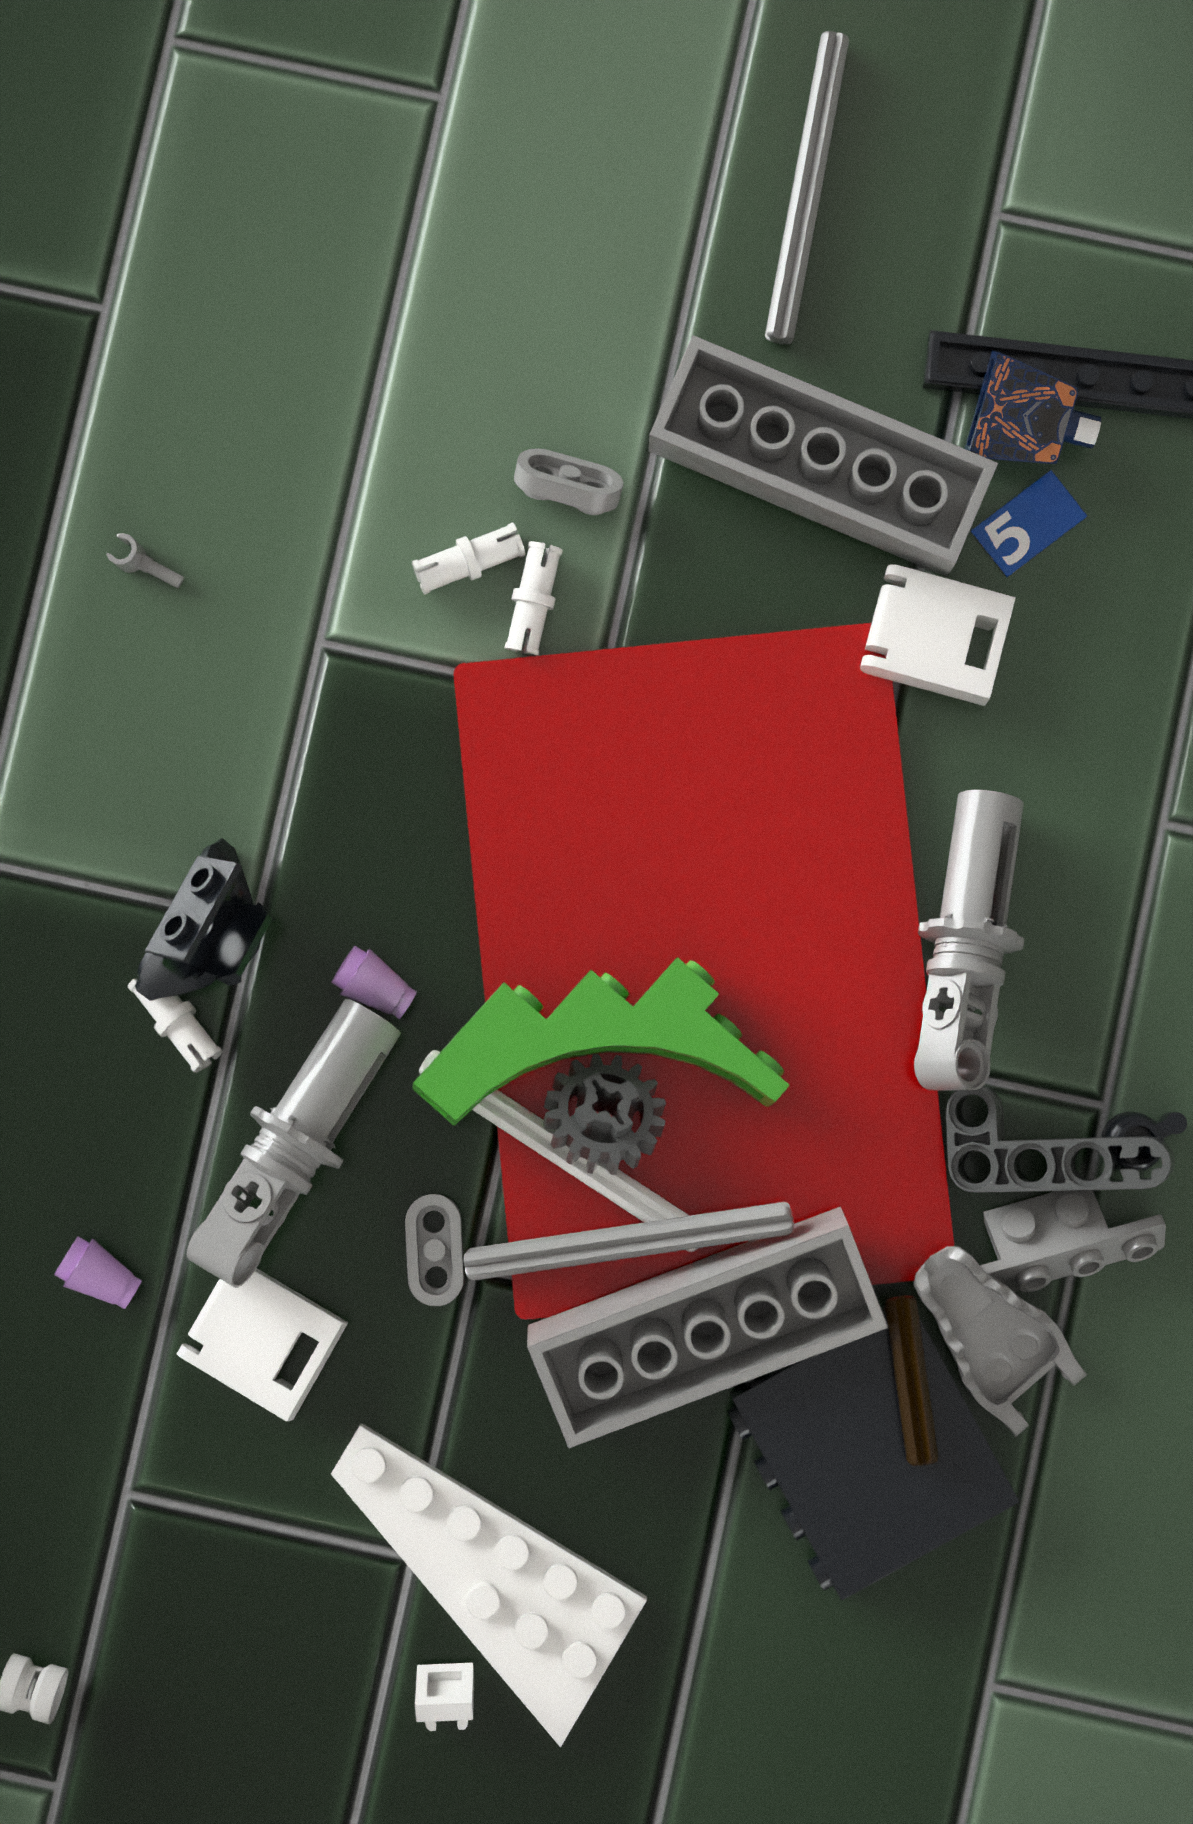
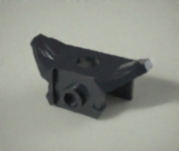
M223 838L204 848L201 855L197 856L145 949L146 954L139 964L137 971L139 979L135 987L136 991L149 1001L210 986L216 979L228 986L241 983L245 968L258 952L260 941L269 924L275 920L273 915L259 902L257 905L253 904L236 850Z

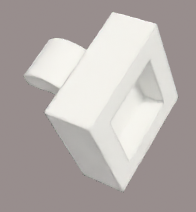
M473 1663L417 1665L416 1722H425L429 1731H436L437 1721H457L458 1730L466 1729L468 1720H473Z

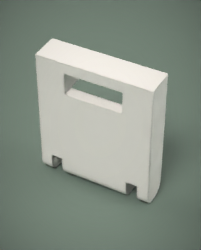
M888 565L884 580L893 585L886 584L881 587L865 650L886 655V659L865 655L863 656L860 670L870 675L985 706L991 697L1016 597L904 566ZM974 627L988 631L993 629L983 669L965 665Z
M256 1268L248 1281L238 1288H234L219 1279L188 1333L191 1338L203 1344V1348L199 1351L183 1343L177 1355L287 1422L295 1418L348 1322ZM303 1332L319 1341L295 1386L282 1378L276 1379Z

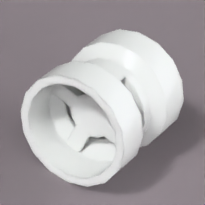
M13 1653L6 1664L0 1680V1710L11 1714L18 1710L29 1712L33 1720L50 1725L58 1711L64 1694L68 1669L53 1664L45 1668L35 1666L31 1658Z

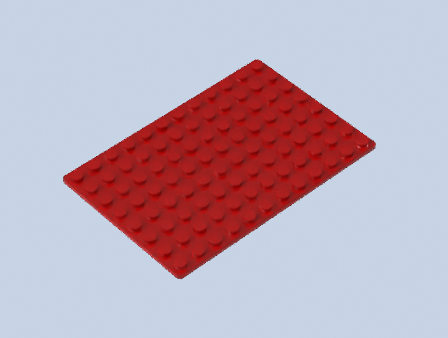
M872 623L470 662L456 666L453 674L485 1002L503 982L512 990H515L520 985L541 1002L544 1008L539 1013L547 1019L585 975L592 970L599 977L604 973H608L619 981L630 994L625 1000L634 1006L677 957L685 964L690 960L696 962L713 977L715 983L711 987L719 993L705 1011L713 1018L719 1013L730 1020L742 1033L739 1041L755 1055L761 1050L771 1056L784 1069L785 1072L781 1078L790 1086L775 1103L767 1108L732 1082L693 1064L652 1054L600 1053L599 1056L602 1059L603 1065L611 1066L612 1060L616 1055L622 1056V1069L629 1071L636 1064L641 1065L642 1070L639 1080L643 1083L647 1080L655 1079L658 1085L652 1098L665 1099L666 1103L662 1116H659L666 1122L661 1137H655L657 1143L654 1152L650 1156L640 1151L641 1158L638 1167L632 1169L624 1160H621L618 1169L689 1216L786 1202L791 1207L795 1224L841 1206L871 1285L915 1281L916 1272L930 1256L947 1246H954L938 1091L927 1090L921 1086L914 1070V1060L919 1047L923 1020L922 1007L927 991L921 936L918 935L919 918L893 681L870 675L860 670L861 662L865 655L886 659V655L865 650ZM592 1055L563 1059L530 1071L501 1087L498 1091L544 1120L546 1112L549 1111L544 1108L547 1091H555L552 1087L556 1074L559 1072L569 1076L571 1062L575 1059L582 1063L585 1068L590 1067ZM576 1095L572 1097L568 1104L569 1116L574 1115L577 1108L578 1098ZM639 1111L634 1113L632 1119V1131L634 1133L640 1127ZM497 1126L508 1242L644 1223ZM748 1241L702 1247L694 1252L681 1250L511 1275L515 1313L524 1320L548 1318Z

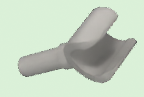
M120 533L116 535L117 538L131 547V553L124 559H116L113 555L106 554L108 559L119 569L127 573L141 570L177 589L180 588L184 580L182 575L147 556L143 546L129 534Z

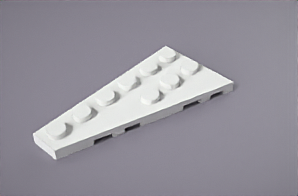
M361 1423L331 1475L561 1748L646 1603L647 1596Z

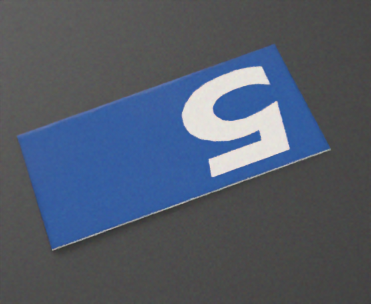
M1050 470L972 529L971 532L1005 576L1008 577L1085 519L1087 515L1053 471Z

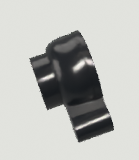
M1128 1111L1111 1118L1103 1128L1101 1137L1151 1136L1165 1142V1137L1185 1131L1187 1120L1183 1114L1178 1112L1165 1113L1159 1120L1155 1121L1145 1114ZM1113 1146L1118 1160L1117 1169L1119 1171L1125 1167H1139L1145 1171L1155 1165L1160 1157L1152 1156L1150 1147L1143 1146V1152L1139 1156L1120 1158L1122 1146Z

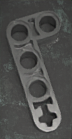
M985 1086L977 1090H957L947 1102L948 1169L953 1182L964 1191L979 1193L1148 1189L1166 1181L1174 1170L1175 1159L1173 1151L1166 1142L1157 1137L1128 1136L1005 1140L1004 1109L1002 1101L995 1091ZM971 1095H978L983 1098L989 1110L987 1119L978 1127L967 1123L962 1115V1105L966 1098ZM1113 1146H1122L1120 1158L1139 1156L1143 1152V1146L1150 1147L1152 1156L1161 1157L1162 1167L1152 1170L1151 1178L1144 1177L1142 1168L1125 1167L1120 1169L1124 1180H1116L1115 1174L1118 1160ZM1083 1148H1094L1100 1152L1104 1159V1171L1097 1179H1086L1076 1169V1156ZM1028 1149L1041 1152L1047 1161V1172L1038 1181L1028 1179L1020 1170V1158ZM973 1150L982 1152L990 1160V1174L983 1182L972 1180L965 1172V1159Z

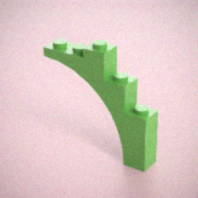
M677 957L634 1006L625 1000L630 994L619 981L608 973H604L599 977L590 970L547 1019L539 1013L544 1007L533 994L520 985L515 990H512L503 982L413 1082L412 1089L455 1126L485 1097L525 1073L563 1059L606 1052L652 1054L693 1064L732 1082L767 1108L775 1103L790 1085L781 1078L785 1072L784 1069L771 1056L761 1050L755 1055L739 1041L742 1033L730 1020L719 1013L713 1018L705 1011L719 995L711 987L715 980L696 962L690 960L685 964Z

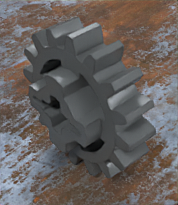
M593 1054L590 1067L585 1068L582 1063L575 1059L571 1062L569 1076L559 1072L556 1074L552 1087L555 1091H547L544 1108L549 1111L545 1114L543 1126L544 1129L556 1130L551 1140L553 1149L561 1148L565 1145L569 1148L566 1159L567 1163L571 1165L582 1157L587 1160L586 1167L588 1173L593 1174L598 1163H606L610 1175H615L621 1160H624L627 1165L634 1169L638 1167L641 1158L640 1151L651 1156L657 1143L655 1137H661L666 1121L659 1116H662L666 1103L665 1099L652 1098L658 1085L655 1079L647 1080L643 1083L639 1080L642 1070L641 1065L636 1064L627 1071L622 1069V1056L616 1055L610 1066L603 1065L599 1054ZM576 1095L578 1098L577 1108L574 1115L569 1116L568 1104L572 1097ZM639 1111L640 1127L634 1133L632 1131V1119L634 1113Z

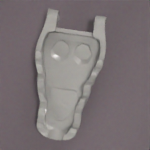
M947 1246L930 1256L916 1272L914 1287L922 1302L937 1320L942 1336L953 1355L960 1378L966 1389L979 1405L1002 1422L1015 1437L1029 1425L1024 1420L1022 1413L1017 1411L1011 1403L1050 1369L1056 1366L1062 1376L1074 1386L1088 1375L1075 1359L1064 1335L1053 1320L1044 1311L1019 1297L1008 1286L988 1275L979 1263L961 1247Z

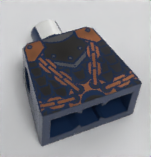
M992 351L964 449L987 459L1057 464L1064 442L1090 449L1094 447L1101 426V417L1073 410L1079 388L1005 354Z

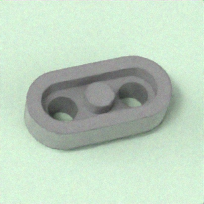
M546 449L525 450L519 454L514 481L527 496L533 499L552 500L576 507L579 511L589 515L603 514L615 509L619 504L623 479L616 471L609 467Z
M428 1194L412 1203L405 1218L408 1285L414 1297L423 1304L442 1306L454 1300L464 1285L462 1217L458 1206L453 1200L441 1194ZM429 1211H438L443 1215L445 1223L442 1230L432 1232L426 1228L424 1218ZM438 1266L446 1271L447 1282L444 1286L434 1287L429 1284L427 1272L430 1268Z

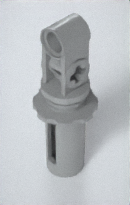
M967 790L958 794L940 918L920 922L918 927V935L926 941L933 943L935 947L933 951L934 958L929 959L927 962L926 974L929 976L922 1007L923 1020L919 1047L914 1060L917 1080L927 1090H977L986 1083L990 1074V1053L994 1027L998 1017L1000 986L1004 985L1005 970L1001 968L1003 963L1002 957L1004 954L1020 951L1024 947V938L1020 937L1016 931L1008 929L1007 926L1024 803L1019 798L1006 793L990 790ZM941 1006L947 1008L944 1013L938 1007ZM975 1008H976V1009L981 1010V1011H982V1014L979 1015V1014L973 1013V1011H975Z
M347 998L344 999L277 1107L270 1108V1113L257 1106L251 1111L250 1115L262 1127L259 1131L260 1134L256 1136L251 1146L245 1145L240 1153L244 1160L232 1179L225 1186L222 1195L206 1220L194 1232L187 1248L188 1260L234 1288H238L248 1281L258 1267L263 1252L278 1228L285 1221L298 1196L309 1193L313 1186L310 1183V1179L315 1175L316 1169L321 1164L338 1169L343 1163L339 1156L331 1152L332 1148L336 1149L333 1142L400 1037L401 1032L395 1026L359 1003ZM238 1191L242 1192L240 1197L237 1196ZM254 1198L262 1200L257 1209L249 1207L250 1202ZM271 1210L274 1212L272 1216L268 1215Z

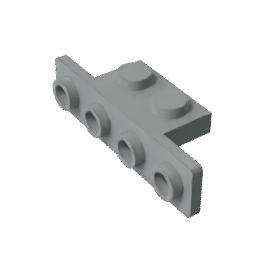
M1093 1190L1055 1191L984 1211V1224L998 1260L980 1266L988 1275L1008 1286L1013 1292L1017 1290L1033 1292L1044 1288L1052 1280L1070 1275L1076 1277L1090 1276L1108 1264L1126 1259L1131 1262H1138L1150 1258L1158 1250L1164 1248L1166 1224L1162 1215H1155L1108 1229Z

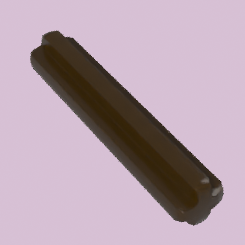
M910 1295L895 1296L886 1300L885 1307L906 1458L909 1464L913 1466L930 1465L937 1462L939 1456L917 1300Z

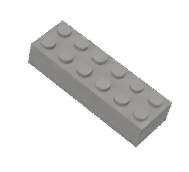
M694 335L689 342L649 434L648 451L945 577L949 575L956 564L998 465L995 461Z
M840 1206L795 1223L793 1232L789 1235L745 1242L528 1325L527 1348L568 1448L884 1330L888 1326Z

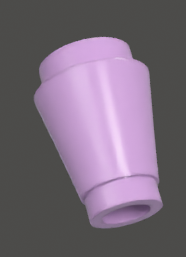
M357 946L351 949L331 981L332 984L342 989L340 995L384 1013L392 1014L398 1019L406 1012L417 993L370 948L364 952Z
M79 1236L75 1239L54 1274L66 1281L63 1287L113 1305L116 1304L123 1309L127 1307L142 1282L141 1279L135 1277L130 1270L94 1239L89 1243Z

